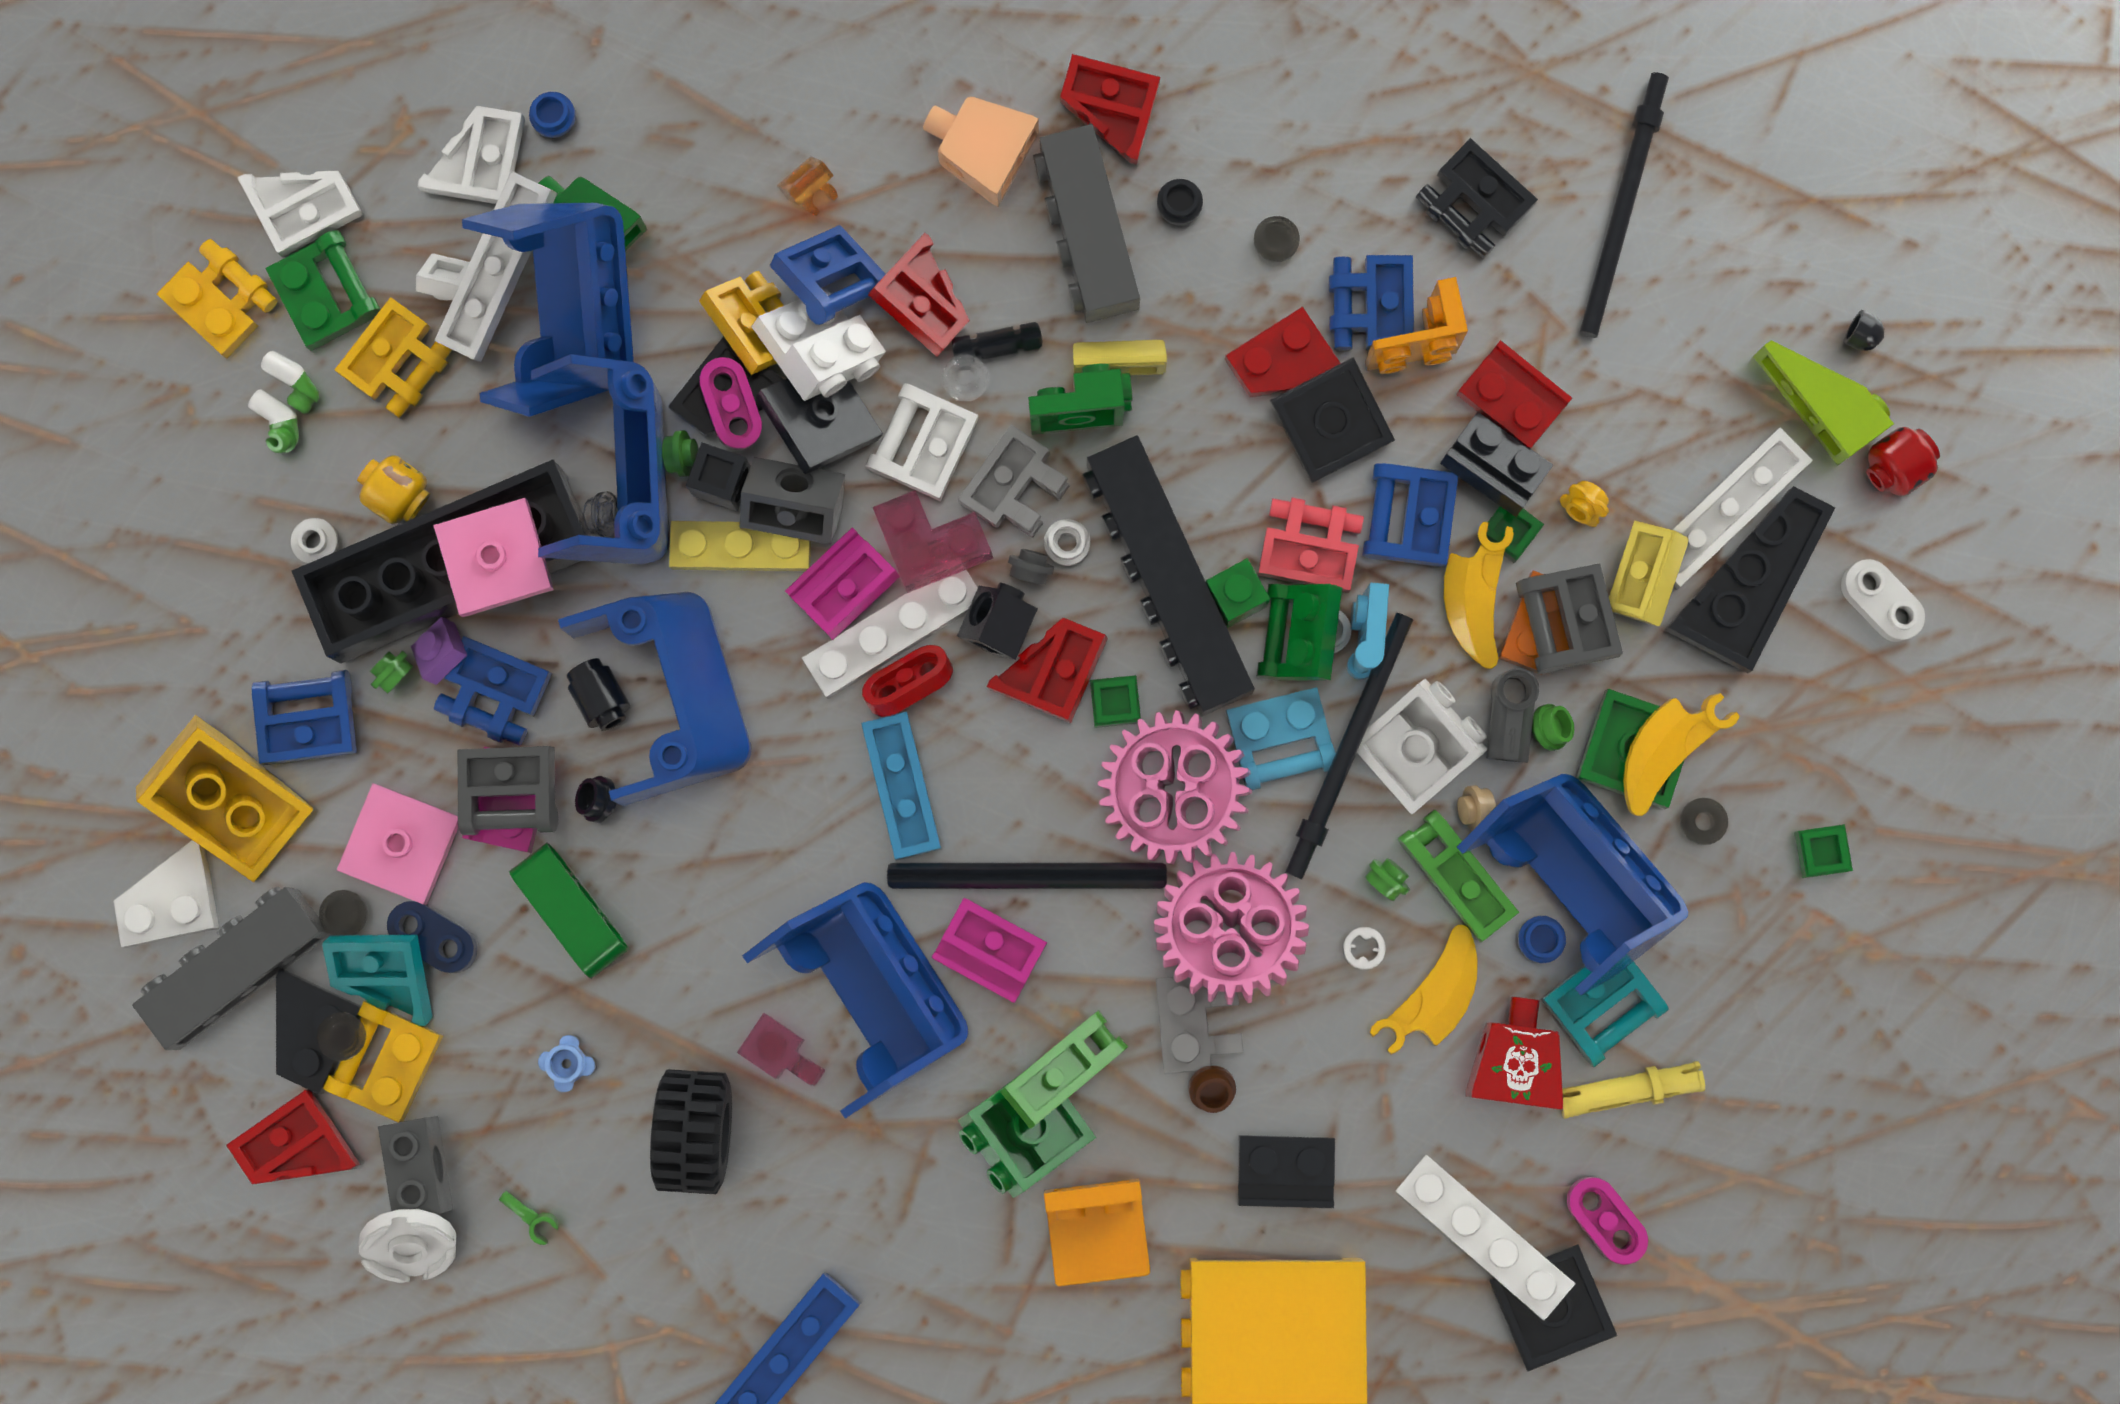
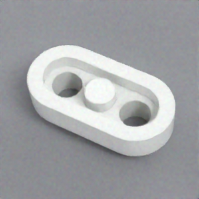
M1866 559L1853 564L1844 572L1841 579V590L1844 597L1883 638L1892 642H1902L1916 636L1922 630L1925 623V611L1922 604L1885 565L1876 560ZM1864 575H1870L1875 579L1876 587L1874 590L1865 588L1862 582ZM1897 609H1903L1907 612L1909 617L1907 624H1901L1897 621L1895 617Z

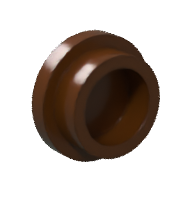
M1206 1066L1199 1069L1191 1077L1188 1092L1191 1101L1196 1107L1206 1112L1217 1113L1225 1110L1233 1101L1236 1094V1083L1232 1074L1225 1068Z

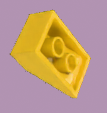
M197 715L190 720L136 786V801L253 883L313 811L311 805L264 766L259 764L235 742Z

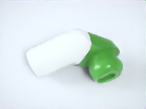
M270 351L263 357L261 363L263 371L294 389L287 397L288 405L303 414L310 412L313 403H318L319 391L301 365L276 351Z
M262 389L257 390L251 397L248 408L269 421L270 431L268 435L270 438L266 439V445L275 453L292 451L299 441L296 412Z

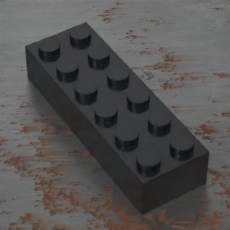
M552 459L292 570L291 572L326 657L342 664L431 626L440 617L447 619L459 614L433 525L526 498L541 547L577 535L591 536L563 469ZM545 558L549 575L581 561Z

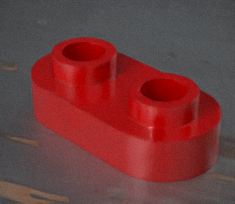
M936 645L922 646L868 678L863 686L862 696L873 714L881 717L895 715L942 688L952 676V663L941 647Z

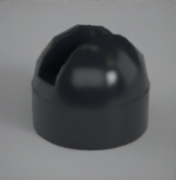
M1861 310L1850 324L1844 338V343L1862 351L1874 349L1884 339L1885 328L1877 317Z

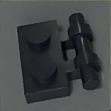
M1471 138L1448 160L1437 174L1449 187L1440 195L1433 187L1426 184L1416 195V198L1428 208L1426 214L1435 222L1441 220L1459 236L1456 241L1466 250L1471 247L1483 259L1496 246L1483 232L1492 225L1505 237L1538 201L1530 191ZM1460 197L1479 214L1472 222L1453 207V204Z

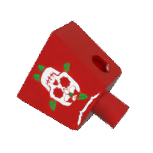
M1511 997L1508 1024L1486 1023L1467 1084L1465 1097L1563 1109L1560 1036L1558 1031L1537 1029L1540 1000Z

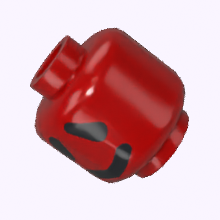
M1899 427L1871 446L1868 452L1870 467L1866 470V473L1871 483L1879 491L1884 492L1888 490L1897 496H1905L1934 477L1938 469L1937 460L1940 458V452L1934 440L1924 430L1920 428L1913 430L1909 427Z

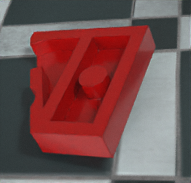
M1303 306L1225 355L1226 363L1249 397L1272 395L1274 392L1288 391L1340 364V361Z

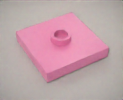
M526 498L433 525L458 613L461 617L470 616L554 590L545 558L538 557V548L541 547Z
M372 783L337 871L427 905L459 828L458 816Z

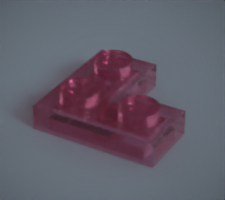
M916 490L873 507L907 593L993 559L992 551L975 512L931 529Z

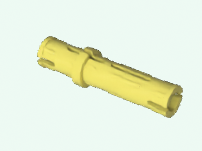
M1694 1061L1681 1066L1658 1070L1656 1066L1646 1067L1645 1072L1562 1088V1117L1567 1119L1581 1114L1649 1101L1656 1105L1664 1103V1098L1705 1091V1079L1703 1071H1699L1701 1065L1699 1061Z

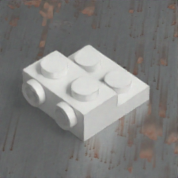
M827 288L822 289L827 295H830ZM800 299L759 316L751 326L804 401L821 393L825 398L842 389L847 381L853 378L858 382L868 379L879 370L881 366L878 361L886 352L860 315L848 319L845 313L840 310L835 313V317L832 320L817 325L808 317L806 305Z
M1426 679L1418 683L1367 728L1357 751L1411 815L1487 750L1486 746L1482 743L1487 738L1486 734L1477 722L1469 716L1462 720L1450 707L1455 703V699L1447 688L1438 681L1431 685Z

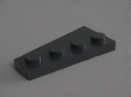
M1793 486L1676 616L1665 631L1746 673L1752 672L1835 507Z

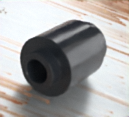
M594 658L577 665L568 672L566 676L570 682L568 690L589 728L600 727L601 731H606L618 726L626 719L624 713L630 708V703L609 666H603L599 658Z

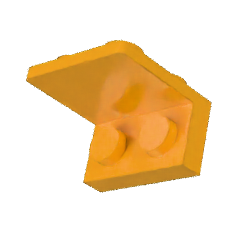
M1456 277L1438 280L1431 296L1427 298L1428 308L1422 309L1425 330L1378 339L1372 342L1365 360L1367 371L1379 369L1380 374H1391L1406 369V363L1424 360L1425 365L1429 366L1445 363L1452 359L1451 354L1457 353L1468 332Z
M1139 1178L1044 1190L1054 1276L1057 1286L1140 1277L1150 1274Z

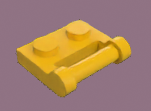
M363 1001L358 1012L361 1019L334 1076H328L323 1089L398 1123L404 1122L444 1035L424 1026H418L411 1023V1020ZM380 1024L391 1030L364 1087L361 1088L353 1084L352 1080Z

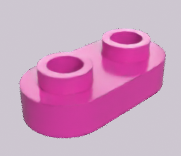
M720 357L711 360L701 371L700 389L717 438L724 446L730 449H747L759 439L762 430V420L745 371L738 362L730 358ZM717 376H728L732 381L731 388L727 391L718 390L714 385V380ZM734 419H742L747 424V431L742 435L733 434L729 429L730 422Z
M1596 1177L1581 1178L1570 1187L1567 1194L1568 1210L1599 1251L1607 1259L1617 1264L1628 1265L1640 1260L1648 1247L1647 1232L1614 1188L1605 1180ZM1588 1192H1594L1598 1197V1204L1592 1210H1587L1583 1205V1197ZM1619 1230H1624L1628 1234V1242L1622 1248H1617L1613 1243V1236Z

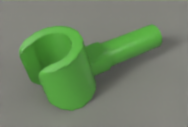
M507 1191L499 1198L500 1202L530 1226L529 1235L535 1243L539 1245L548 1244V1240L538 1234L535 1226L539 1222L546 1221L558 1230L559 1223L553 1214L545 1212L537 1214Z

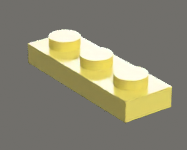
M671 521L669 567L672 570L806 571L811 564V541L740 528V522Z

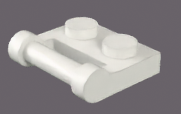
M904 383L898 395V398L901 399L876 454H870L865 468L879 476L894 480L941 501L979 420V416L922 389ZM917 408H923L929 411L904 466L892 462Z

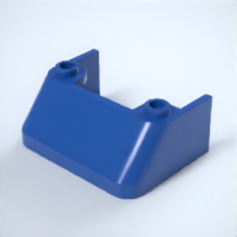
M600 203L516 204L463 218L462 226L464 229L503 238L504 243L515 251L528 252L533 250L541 337L527 341L519 348L514 361L515 382L479 393L480 402L531 417L609 391V389L531 380V370L570 354L634 362L624 227L619 211L612 206Z
M573 354L531 370V380L609 389L613 399L618 508L614 520L615 538L577 535L538 548V557L644 565L661 559L665 555L669 544L666 474L662 457L664 439L661 395L648 371L635 362Z
M692 592L629 597L558 619L560 628L573 639L610 628L613 635L627 645H641L654 641L680 729L660 736L650 749L649 759L654 777L609 791L612 801L626 806L738 771L747 764L751 756V742L710 607L702 597Z
M1560 774L1503 799L1457 846L1459 851L1464 854L1483 844H1487L1490 847L1492 856L1503 865L1519 868L1530 864L1589 934L1581 941L1580 951L1583 964L1592 973L1575 988L1581 996L1615 977L1671 933L1688 917V909L1682 897L1591 791L1579 779L1569 774Z
M861 883L792 918L742 955L746 963H749L777 948L785 962L797 972L807 974L821 967L871 1047L858 1056L856 1069L861 1082L868 1092L840 1110L845 1119L963 1044L967 1039L968 1026L964 1016L886 894L872 883Z

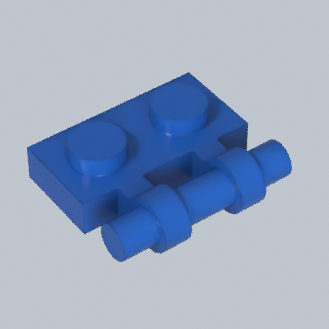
M1367 255L1365 258V273H1352V259L1350 257L1342 256L1333 259V275L1329 276V292L1334 293V315L1329 317V331L1334 333V350H1352V333L1366 332V350H1370L1374 340L1414 332L1413 255ZM1365 291L1366 314H1352V292Z
M463 636L462 643L467 656L445 676L446 680L460 685L461 688L456 699L441 693L435 702L434 710L449 716V722L461 727L468 724L487 732V737L494 741L502 743L506 740L521 746L527 735V729L512 723L513 716L516 710L534 716L552 673ZM478 693L500 702L494 715L474 707Z

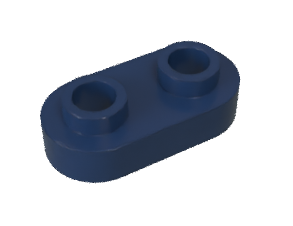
M414 901L403 902L397 905L388 916V934L418 935L422 960L439 971L460 973L468 969L475 961L477 942L474 936L468 930L429 906ZM409 916L415 917L418 924L416 930L411 934L406 933L403 928L404 920ZM449 940H453L457 944V953L452 958H447L443 953V946Z

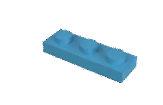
M903 712L861 723L895 860L942 849L908 713Z

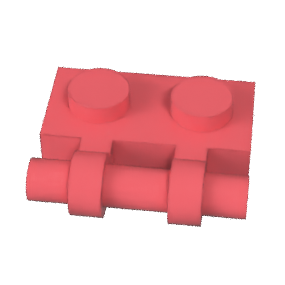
M1291 497L1289 502L1272 498L1269 516L1286 519V528L1284 531L1267 527L1257 575L1304 585L1332 584L1342 587V592L1349 593L1359 545L1341 542L1343 531L1360 534L1364 516L1346 513L1347 508L1332 505L1330 510L1305 505V500ZM1301 523L1327 527L1326 539L1300 534Z

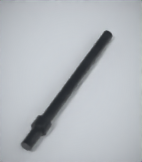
M1651 73L1643 105L1637 106L1632 123L1636 130L1579 332L1586 337H1598L1653 134L1660 130L1664 115L1661 105L1669 77L1663 73Z
M1396 612L1385 637L1383 661L1378 667L1371 670L1308 820L1302 819L1296 833L1299 841L1285 873L1301 880L1305 875L1317 845L1320 847L1323 845L1329 829L1325 828L1412 625L1413 619Z

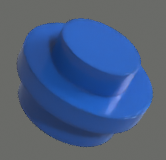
M546 92L539 95L532 102L529 109V119L533 128L540 135L548 138H557L565 135L573 127L576 118L572 102L568 97L559 92Z
M1536 916L1530 918L1521 926L1518 934V945L1523 955L1529 960L1536 963H1548L1557 959L1564 951L1566 934L1561 924L1555 919L1548 916Z

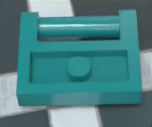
M1632 962L1615 977L1581 996L1575 988L1592 973L1584 965L1541 998L1542 1002L1592 1067H1596L1605 1060L1604 1054L1651 1017L1654 1016L1658 1019L1669 1010L1666 1002L1635 962ZM1635 990L1641 1002L1594 1038H1591L1584 1028Z

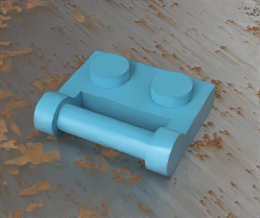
M1370 583L1363 595H1357L1356 602L1352 604L1350 625L1351 630H1358V642L1355 653L1347 661V671L1354 679L1364 680L1368 678L1371 670L1378 667L1383 661L1389 584Z
M1317 687L1226 710L1231 735L1234 738L1235 750H1241L1244 753V757L1238 761L1239 766L1248 768L1251 772L1249 776L1243 778L1244 785L1251 790L1260 789V783L1320 768L1324 772L1329 771L1336 753L1331 742ZM1310 738L1315 740L1317 748L1315 751L1256 765L1252 754L1254 752Z

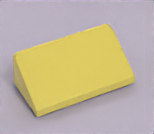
M1163 340L1074 343V373H1082L1084 366L1092 364L1110 365V370L1121 369V373H1130V376L1166 373L1167 354L1165 342Z
M1634 520L1609 595L1612 612L1647 624L1660 626L1688 545V537L1674 530Z

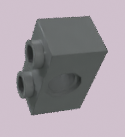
M754 457L741 491L739 527L831 545L843 509L845 474L821 469L804 474L799 465Z
M438 1116L378 1126L391 1211L398 1209H420L441 1214L453 1210Z

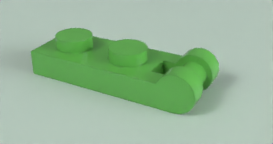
M1434 809L1423 818L1425 822L1414 832L1407 830L1398 838V841L1478 941L1483 942L1516 916L1519 911L1471 851L1464 854L1459 851L1457 846L1462 840L1443 816ZM1435 838H1438L1446 849L1433 858L1425 846Z
M1099 1010L1000 1091L1030 1129L1128 1048V1045L1120 1036L1115 1038L1104 1025L1107 1020ZM1088 1037L1101 1050L1096 1056L1084 1042Z

